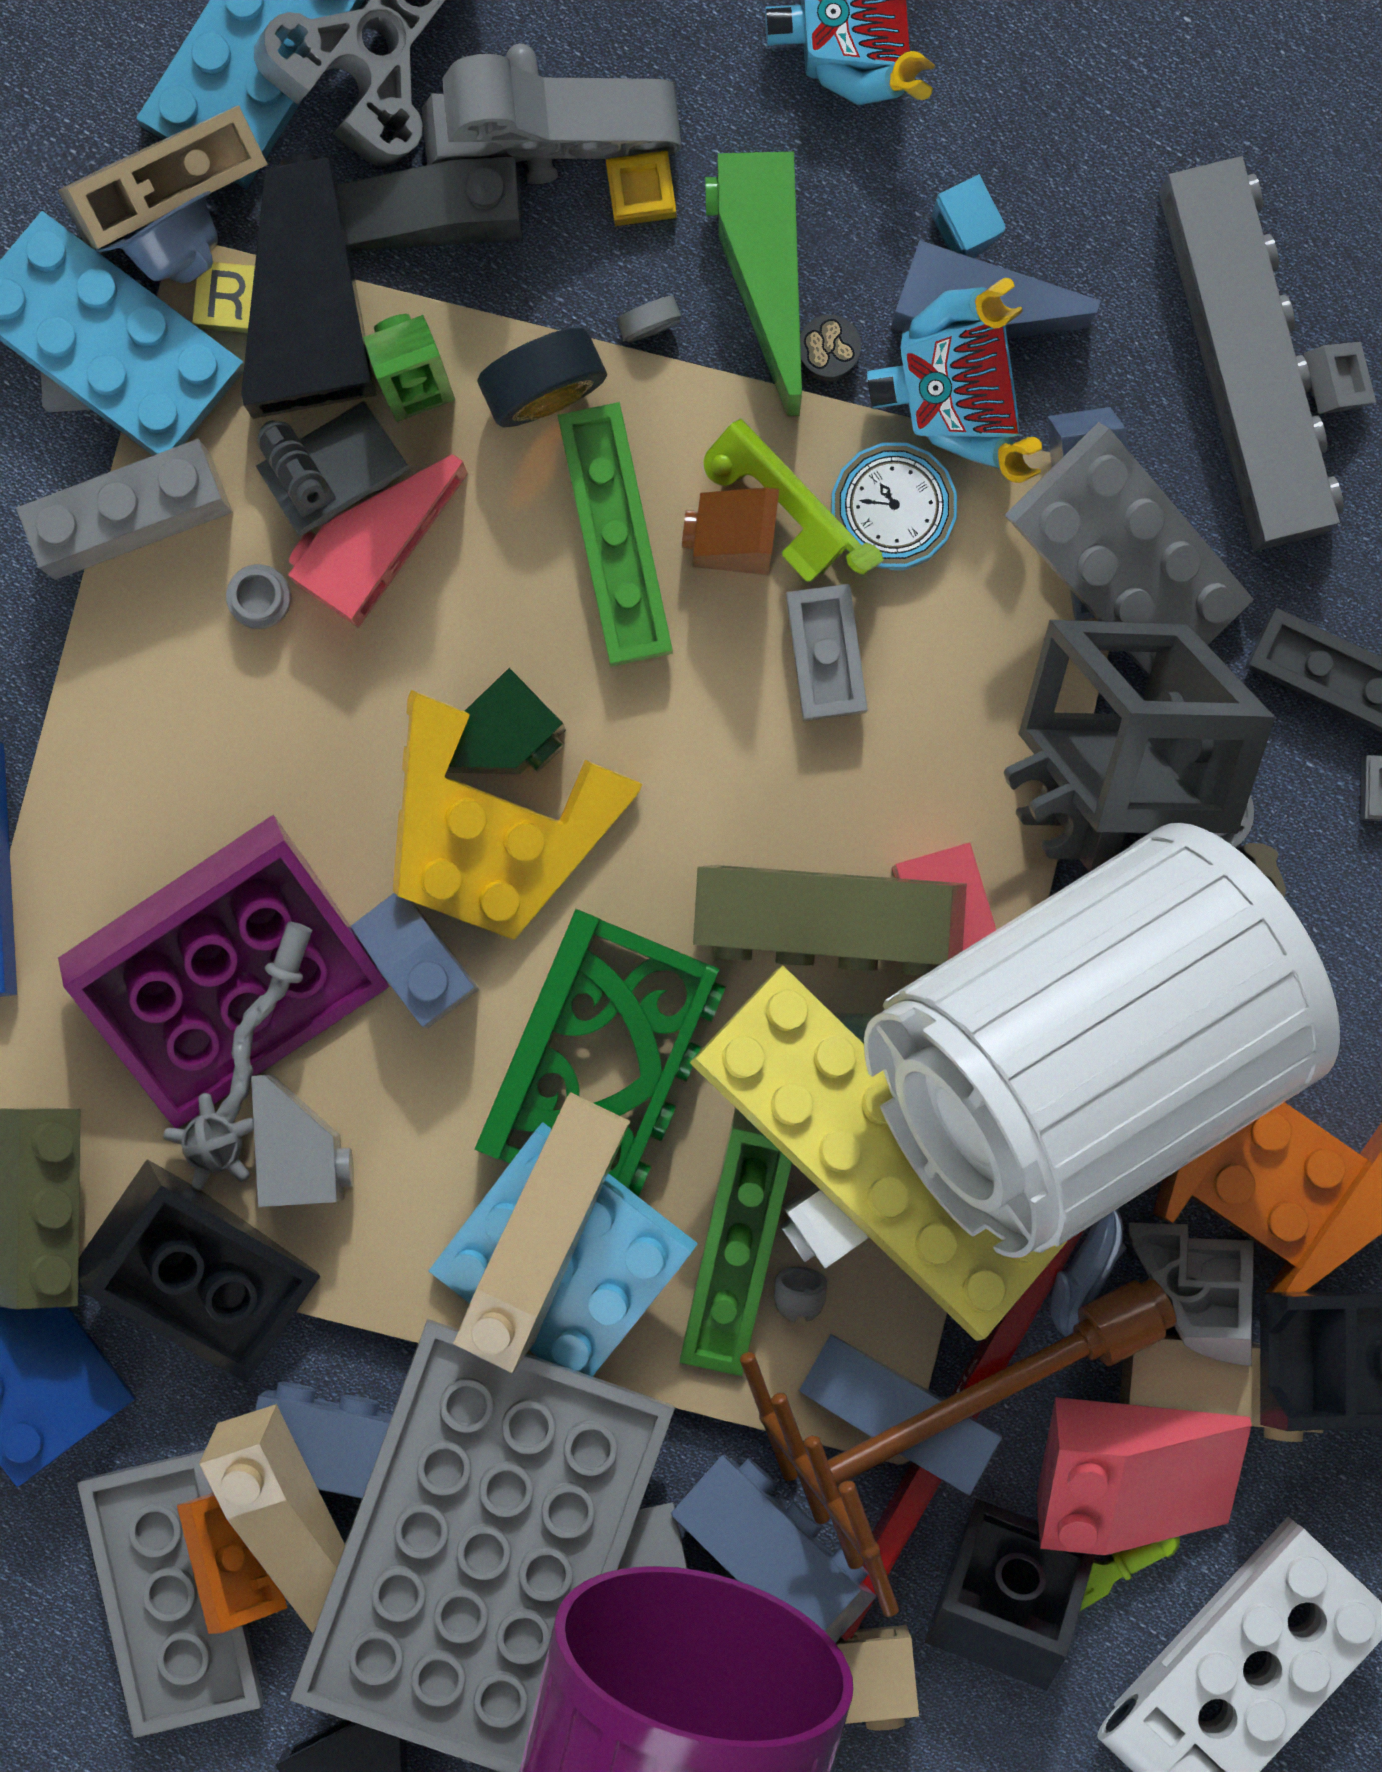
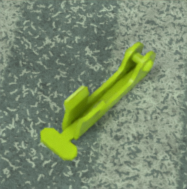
M743 419L730 424L706 452L703 465L706 475L712 482L721 486H727L750 475L756 478L764 488L779 489L778 502L803 528L795 539L782 551V556L806 582H811L819 574L823 575L846 549L850 552L846 556L848 565L859 574L864 575L883 562L882 552L875 545L868 542L861 545Z

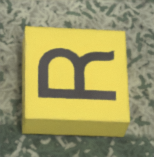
M213 262L212 267L196 280L193 324L199 329L248 333L255 266Z

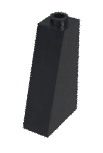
M295 154L283 158L280 161V166L265 169L241 391L243 404L252 419L377 396L371 361L363 339L366 335L336 175L329 157L318 159L315 154Z

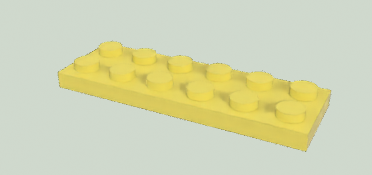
M783 965L772 973L690 1062L702 1076L976 1341L985 1339L1067 1243L1066 1241L1058 1247L1054 1245L1044 1252L1039 1253L1033 1250L1026 1256L1011 1258L995 1252L994 1246L1003 1240L988 1229H984L974 1237L967 1233L930 1193L910 1165L893 1136L880 1109V1105L893 1098L884 1071L879 1072L873 1077L868 1074L864 1044Z

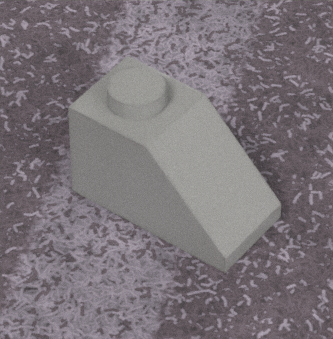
M274 1075L251 1076L258 1207L332 1203L343 1200V1187H353L354 1183L351 1148H341L340 1134Z

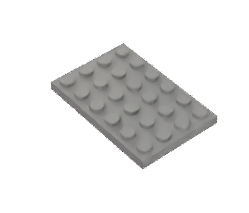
M427 1319L292 1690L290 1701L499 1772H519L548 1653L549 1641L559 1606L564 1598L584 1581L609 1571L618 1570L675 1408L672 1404L530 1354H526L514 1372L511 1373L454 1345L453 1342L459 1331L458 1329Z

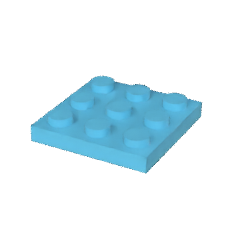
M543 1122L534 1131L428 1270L469 1304L552 1130ZM608 1173L535 1343L529 1351L538 1358L593 1377L691 1255L698 1243Z

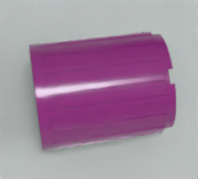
M644 1566L609 1571L590 1578L575 1587L559 1606L549 1641L548 1653L519 1772H831L852 1702L854 1688L851 1670L836 1643L813 1620L785 1601L756 1587L717 1574L678 1567Z

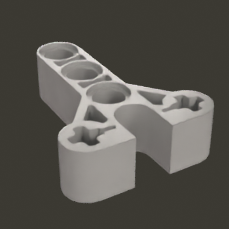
M369 0L363 9L309 19L300 13L287 12L280 14L269 22L254 46V61L260 73L297 105L326 70L337 68L349 72L357 82L359 96L354 107L333 134L365 161L374 166H391L399 162L416 147L422 136L423 123L419 112L412 105L410 46L445 0H425L422 7L412 6L405 0ZM372 29L381 33L386 39L388 54L382 56L370 52L363 43L362 30ZM287 38L297 46L288 59L278 53V49ZM387 121L397 129L390 143L383 141L380 137L384 128L383 125Z
M477 54L456 60L442 78L444 94H431L422 107L427 165L450 160L515 157L516 162L530 159H610L667 150L669 156L681 149L676 88L673 82L664 79L541 77L510 65V60L507 57L495 54Z

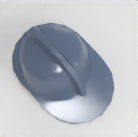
M207 191L198 195L161 218L96 249V251L103 252L116 248L122 249L147 277L154 281L170 278L183 284L195 280L212 267L211 251L218 243V234L205 203V200L212 195L211 192Z

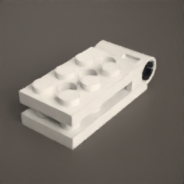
M1287 1517L1114 1703L1115 1708L1102 1723L1097 1737L1133 1772H1260L1382 1640V1602L1303 1527ZM1301 1603H1310V1614L1307 1620L1297 1627H1288V1617L1291 1610ZM1267 1651L1266 1662L1258 1672L1243 1674L1244 1663L1252 1653ZM1214 1699L1223 1700L1222 1710L1216 1718L1210 1721L1198 1720L1200 1709L1205 1703Z

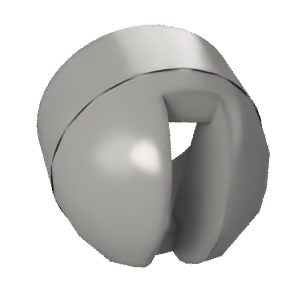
M791 1267L780 1271L775 1278L774 1299L776 1308L790 1322H795L797 1316L804 1317L807 1322L813 1320L821 1313L826 1301V1278L820 1272L806 1267Z

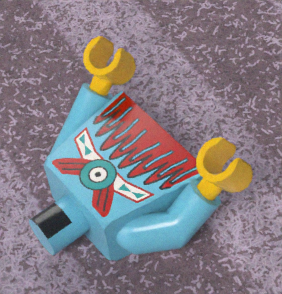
M801 0V5L765 7L767 46L803 44L806 76L819 79L823 87L856 105L898 98L902 96L904 91L917 100L928 99L932 94L933 88L925 81L914 80L916 75L922 70L934 69L935 64L921 53L910 51L906 0Z
M1003 278L988 289L977 287L945 291L912 320L909 331L902 334L900 348L903 365L867 371L872 408L909 403L914 434L927 436L933 445L968 460L998 468L1009 481L1022 483L1041 474V469L1031 468L1025 463L1023 454L1031 455L1042 450V443L1036 437H1027L1016 443L1009 438L1019 436V416L1005 325L1020 315L1023 309L1022 307H1006L1002 303L1000 296L1014 288V282L1010 278Z

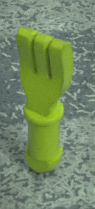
M1180 1537L1112 1554L1113 1559L1104 1562L1094 1560L1080 1611L1108 1595L1113 1584L1120 1578L1124 1577L1125 1580H1130L1132 1574L1166 1556L1170 1558L1179 1548Z

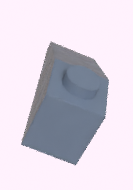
M919 240L891 327L901 330L902 334L909 331L912 320L945 291L977 287L988 289L1003 278H1010L1014 282L1015 287L1000 296L1002 303L1009 308L1022 307L1023 309L1020 315L1005 325L1007 339L1087 329L1093 321L1101 301Z

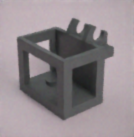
M1050 619L1018 733L1034 755L1012 764L1004 770L1006 782L1012 790H1015L1024 782L1037 780L1042 782V791L1039 797L1030 802L1029 806L1017 808L1016 816L1024 825L1063 826L1065 830L1058 837L1041 843L1042 850L1051 859H1080L1089 872L1119 854L1125 832L1151 833L1166 824L1185 823L1203 828L1211 833L1238 834L1275 716L1188 625ZM1101 651L1156 652L1143 699ZM1069 658L1118 714L1054 712Z

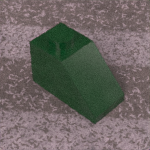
M508 668L465 710L470 716L446 773L521 774L529 765L537 772L549 763L564 747V744L558 739L566 731L564 723Z

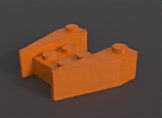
M1284 1102L1174 1172L1173 1176L1163 1179L1153 1214L1160 1219L1174 1223L1189 1199L1193 1198L1285 1263L1266 1292H1305L1382 1234V1122L1359 1154Z

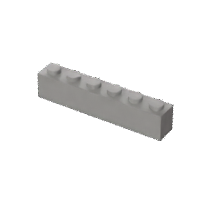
M1243 156L1168 174L1159 191V196L1253 552L1327 534L1340 523L1338 514L1343 512V496L1337 479L1334 476H1327L1322 453L1327 451L1326 432L1321 418L1318 415L1312 417L1306 397V393L1311 390L1310 372L1304 356H1296L1289 332H1293L1295 329L1294 312L1289 297L1286 294L1279 295L1274 272L1278 271L1279 268L1278 252L1272 235H1263L1258 212L1263 207L1262 192L1258 178L1254 173L1247 175Z

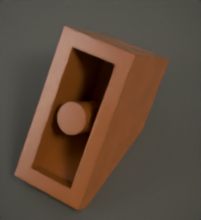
M753 488L700 493L698 511H685L682 548L694 549L693 567L768 575L773 550L779 489Z

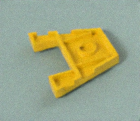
M411 689L407 698L406 714L409 715L407 746H404L402 770L405 772L402 810L399 809L393 892L398 897L515 940L638 795L642 783L584 760L559 820H554L445 777L470 714Z

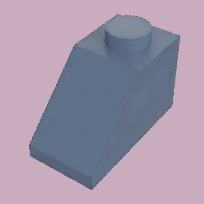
M393 893L351 925V928L384 978L422 1027L430 1028L479 990V987L414 902L398 897Z

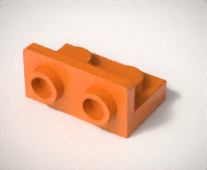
M214 1493L177 1505L208 1634L224 1633L287 1609L284 1595L228 1522Z

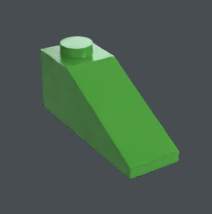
M409 314L389 317L374 326L375 333L363 337L372 368L396 422L455 400L439 351L424 315L413 319L410 318Z

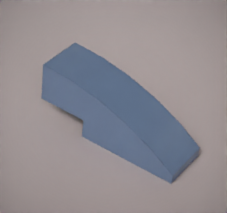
M830 1334L799 1389L801 1393L871 1437L943 1401V1398L832 1334ZM971 1416L903 1451L900 1455L970 1496L1001 1441L1002 1435Z

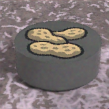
M822 315L811 320L800 334L801 366L808 375L824 382L838 381L848 376L856 367L861 352V339L854 325L837 315Z

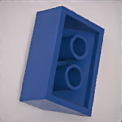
M0 1307V1466L18 1488L137 1399L69 1307L34 1309Z

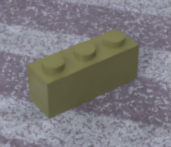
M0 1108V1307L34 1309L78 1306L81 1109Z

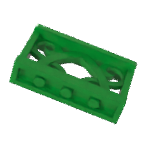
M575 909L474 1150L510 1164L521 1150V1148L509 1144L514 1129L534 1132L542 1122L552 1129L561 1110H554L558 1101V1092L550 1098L541 1095L538 1090L541 1078L549 1073L559 1074L565 1081L567 1096L573 1093L580 1097L579 1082L573 1067L562 1054L549 1047L554 1033L567 1036L587 1035L603 1028L619 1012L635 1046L640 1078L614 1095L594 1102V1104L621 1116L652 1096L636 1137H634L632 1130L628 1126L620 1145L621 1156L619 1162L614 1169L608 1172L639 1197L651 1169V1165L640 1161L649 1137L662 1142L676 1109V1105L665 1101L674 1077L687 1082L693 1068L690 1062L701 1049L700 1045L690 1042L699 1017L712 1022L726 989V986L715 982L720 969ZM595 936L649 959L636 967L627 979L623 981L612 968L589 950ZM658 971H670L677 974L683 980L686 986L687 998L684 1006L677 1014L665 1016L657 1007L658 999L667 990L653 991L647 994L639 1004L632 992L646 976ZM603 992L611 1000L591 1020H580L574 1015L572 1010L573 1000L582 993L592 997L593 1007L598 1004ZM680 1030L662 1072L660 1054L653 1032L668 1034Z

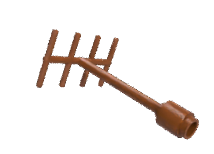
M1152 1278L1142 1283H1139L1137 1280H1131L1079 1307V1323L1073 1326L1074 1333L827 1460L818 1436H809L803 1442L786 1394L777 1393L772 1398L770 1397L755 1354L746 1352L741 1355L739 1360L758 1408L759 1419L765 1427L783 1479L785 1481H793L799 1476L812 1515L817 1524H825L831 1518L848 1567L856 1570L862 1567L865 1562L883 1615L886 1617L895 1616L899 1611V1607L880 1556V1547L872 1534L855 1483L848 1480L1086 1356L1090 1360L1099 1358L1105 1365L1112 1366L1164 1339L1166 1330L1175 1326L1177 1320L1167 1294L1157 1281Z

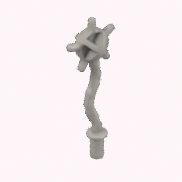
M295 922L287 923L274 963H268L265 966V971L272 976L268 991L247 1009L241 1024L235 1029L231 1052L235 1068L228 1098L222 1102L215 1113L211 1095L208 1093L201 1094L198 1098L199 1116L192 1119L185 1130L166 1128L164 1131V1139L181 1144L182 1153L187 1162L195 1168L192 1187L197 1190L204 1188L210 1173L222 1172L227 1169L241 1182L249 1177V1171L238 1158L243 1146L242 1137L254 1130L253 1118H247L239 1122H234L241 1109V1103L249 1095L253 1073L250 1063L253 1031L275 1009L278 1000L286 995L290 983L302 981L303 975L298 970L312 933V929Z

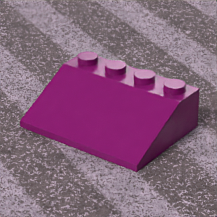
M274 815L58 957L65 990L176 1129L199 1115L198 1098L201 1094H210L213 1104L230 1094L235 1068L234 1059L231 1054L235 1029L241 1024L247 1009L268 991L272 976L265 971V966L268 963H274L288 922L299 923L312 929L298 970L303 975V979L299 983H290L286 995L278 1000L275 1009L254 1029L250 1063L253 1068L252 1076H257L390 987L307 860Z

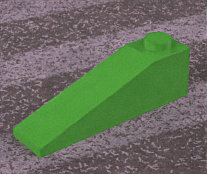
M794 152L718 153L717 177H705L706 216H718L720 243L786 415L800 416L802 379Z
M736 1108L734 1109L679 1363L742 1376L743 1368L739 1359L749 1349L792 1162Z

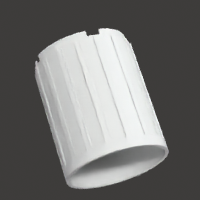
M1170 823L1157 828L1139 839L1126 850L887 998L883 1003L884 1011L869 1021L864 1035V1054L868 1074L873 1077L879 1072L884 1071L893 1097L880 1105V1109L898 1145L921 1181L944 1210L972 1237L984 1229H988L1003 1240L994 1246L996 1253L1011 1258H1020L1033 1250L1040 1253L1054 1245L1056 1247L1060 1246L1323 1078L1334 1066L1338 1056L1340 1024L1334 993L1320 956L1299 918L1272 882L1243 853L1219 836L1191 824Z

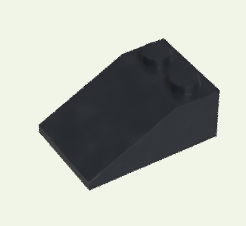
M148 1159L144 1162L79 1256L78 1277L86 1295L245 1382H248L320 1278L319 1273L209 1195L193 1188L190 1183Z

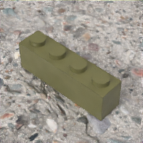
M725 865L699 866L697 868L693 945L714 946L713 957L728 960H752V950L776 951L775 962L788 965H814L815 955L839 957L838 968L848 970L876 971L878 969V960L903 962L902 973L923 976L963 950L967 883Z

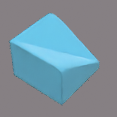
M980 174L938 194L931 216L949 250L976 258L1004 233L1005 223Z

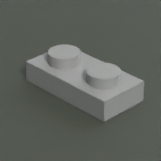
M850 584L786 592L803 722L866 713L868 709Z

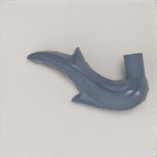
M1117 1209L1093 1224L1064 1271H1059L1056 1275L1049 1309L1053 1324L1065 1337L1074 1333L1073 1326L1079 1323V1307L1116 1289L1113 1286L1099 1295L1115 1262L1127 1249L1122 1243L1123 1223Z

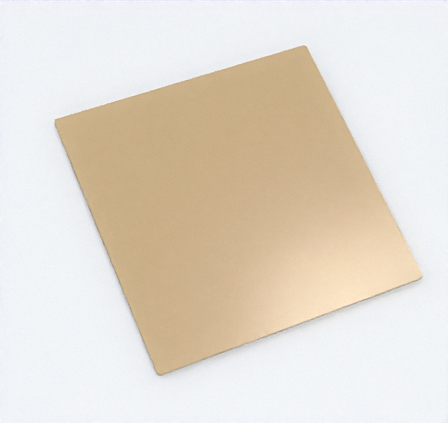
M218 245L211 251L213 262L255 266L256 255ZM170 278L161 280L157 297L193 323L197 278L183 284ZM359 280L355 281L366 336L375 333L374 326L389 317L409 314L410 318L413 319L424 315L443 362L455 397L454 401L396 422L372 368L377 396L252 419L243 404L241 394L242 373L185 442L187 443L199 438L210 452L233 513L84 569L10 848L17 995L0 997V1108L81 1109L79 1256L147 1159L191 1185L195 1168L187 1162L182 1153L181 1144L164 1139L165 1129L174 1127L63 987L58 957L272 815L276 817L307 860L349 925H353L394 893L393 878L399 809L402 810L405 772L402 770L404 746H407L409 715L406 714L407 698L411 689L465 711L510 668L564 723L566 731L558 737L564 744V747L549 763L537 772L529 765L521 774L446 773L445 777L554 820L560 819L584 760L635 779L642 783V787L638 795L515 940L415 903L479 987L477 992L430 1028L422 1027L390 986L257 1075H274L340 1134L341 1148H351L353 1155L354 1183L353 1187H343V1200L332 1203L258 1207L253 1130L242 1137L243 1146L238 1158L250 1173L248 1179L241 1182L226 1169L222 1172L210 1173L204 1188L201 1190L319 1273L320 1278L296 1311L297 1313L416 1343L420 1340L427 1319L459 1330L470 1304L428 1270L509 1166L507 1162L495 1159L474 1149L575 909L720 969L715 982L726 986L714 1018L710 1022L699 1017L690 1042L701 1046V1051L772 973L782 965L863 1044L867 1024L873 1017L884 1011V1001L922 976L902 973L903 962L878 960V969L876 971H862L838 968L839 957L815 955L814 965L776 963V951L752 950V960L714 958V946L693 945L697 868L699 866L725 865L895 878L892 867L897 863L970 842L996 930L1047 899L1050 895L1058 859L1049 858L1042 850L1041 843L1058 837L1065 828L1053 825H1024L1016 816V809L1029 806L1033 799L1040 796L1042 782L1037 780L1027 781L1015 790H1012L1006 782L1004 770L1008 766L1034 755L1018 733L1049 620H1075L1069 587L1005 517V514L1051 469L1050 452L1040 450L1031 455L1023 454L1025 463L1031 468L1041 469V474L1022 483H1014L1003 476L998 468L968 460L933 445L927 436L914 434L910 417L802 391L800 416H787L776 386L773 383L592 339L607 372L606 379L599 387L575 403L543 418L519 426L503 428L496 424L477 383L480 373L493 361L529 341L560 330ZM201 329L245 363L248 333ZM365 401L408 464L410 470L393 479L382 490L370 493L336 514V516L451 454L464 462L468 474L363 623L357 628L298 587L288 576L294 567L289 563L291 553L305 534L300 537L298 536L256 468V465L266 460L257 443L260 429L266 422L272 420L286 422L292 427L297 437L301 439L360 402ZM620 402L673 654L610 667L557 415ZM739 419L745 421L830 512L831 493L841 469L858 452L880 443H909L930 452L948 470L957 492V518L946 544L929 561L907 570H889L875 567L862 575L853 571L848 565L846 556L849 552L845 550L823 575L819 574L811 582H806L782 556V551L795 539L803 528L779 502L777 505L773 550L768 575L693 567L694 549L682 548L685 511H698L700 493L764 488L756 478L750 475L730 485L721 486L712 482L705 473L703 461L706 452L727 427ZM121 432L111 471L152 455ZM323 525L316 526L310 531L317 535ZM255 564L267 565L276 569L286 579L291 590V604L287 614L279 623L265 629H253L241 624L231 614L226 601L227 587L232 577L242 568ZM850 584L868 711L863 714L803 722L786 592ZM1090 618V619H1083V620H1078V621H1098V620H1097L1096 618ZM1101 651V653L1107 658L1109 651ZM1070 658L1054 712L1094 713L1099 691ZM595 936L589 950L612 968L623 981L627 979L636 967L649 959ZM658 971L646 976L632 992L640 1004L647 994L656 990H667V992L660 996L657 1002L659 1011L665 1016L677 1014L684 1006L687 998L686 986L683 980L677 974L670 971ZM603 992L600 1001L593 1007L592 997L582 993L573 1000L572 1010L574 1015L580 1020H591L611 1000ZM619 1012L603 1028L587 1035L567 1036L554 1033L549 1047L562 1054L573 1067L579 1082L580 1097L594 1103L614 1095L640 1078L635 1046ZM680 1030L668 1034L653 1032L660 1054L662 1072ZM693 1067L687 1082L674 1077L665 1099L666 1102L676 1105L662 1142L649 1137L640 1161L651 1165V1169L639 1198L698 1244L593 1377L672 1404L677 1409L766 1431L759 1419V1411L744 1371L742 1376L679 1363L735 1109ZM556 1073L544 1075L539 1081L538 1090L541 1095L547 1098L555 1096L558 1092V1101L554 1110H559L562 1108L567 1096L565 1081L562 1076ZM252 1083L250 1084L249 1095L241 1103V1109L234 1122L253 1118ZM229 1094L213 1104L215 1113L222 1102L228 1098ZM652 1096L639 1106L621 1115V1117L631 1121L629 1127L634 1137H636ZM192 1119L184 1125H182L181 1127H179L178 1129L185 1130V1128L192 1121ZM514 1129L509 1144L522 1148L534 1132ZM621 1146L618 1149V1152L609 1171L614 1169L619 1162L621 1156ZM793 1163L783 1204L814 1184ZM782 1207L748 1352L755 1354L770 1397L772 1398L777 1393L786 1394L802 1440L805 1441L807 1437L814 1435L820 1438L823 1446L846 1451L872 1437L799 1391L830 1334L928 1390L947 1312L870 1238H867L827 1268L822 1266L816 1256L804 1262L780 1227L782 1223L790 1219ZM791 1267H806L824 1275L827 1280L826 1301L821 1313L813 1320L807 1322L804 1317L797 1316L795 1322H790L778 1311L775 1305L774 1290L775 1278L780 1271ZM531 1351L527 1352V1354L537 1357ZM900 1454L886 1460V1462L899 1465L909 1461V1459Z

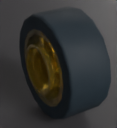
M576 327L549 333L509 351L488 365L480 373L477 383L496 424L505 428L529 423L567 408L599 387L606 379L607 372L588 331L583 327Z

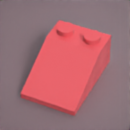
M1055 1397L1037 1490L1040 1549L1109 1555L1228 1524L1252 1427L1251 1418L1248 1416Z

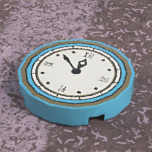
M880 443L858 452L841 469L831 493V513L861 545L868 542L875 545L882 552L884 560L876 567L889 570H907L929 561L946 544L957 518V492L948 470L930 452L909 443Z

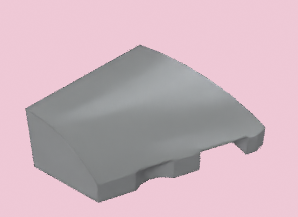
M1129 1223V1241L1149 1278L1157 1281L1167 1294L1176 1315L1177 1322L1175 1328L1184 1345L1214 1360L1252 1366L1254 1240L1189 1238L1188 1224Z

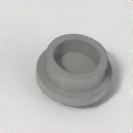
M255 564L242 568L232 577L227 587L226 601L231 614L241 624L253 629H265L276 625L285 617L291 604V590L286 579L276 569L267 565Z

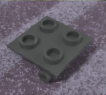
M365 401L360 402L301 439L297 437L288 423L275 420L268 421L261 427L257 439L258 446L266 460L256 465V468L299 537L314 527L329 522L342 510L370 493L382 490L393 479L410 470L408 464Z

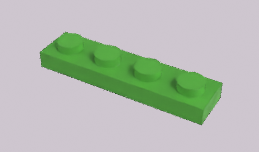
M620 402L559 414L557 416L610 667L673 654Z

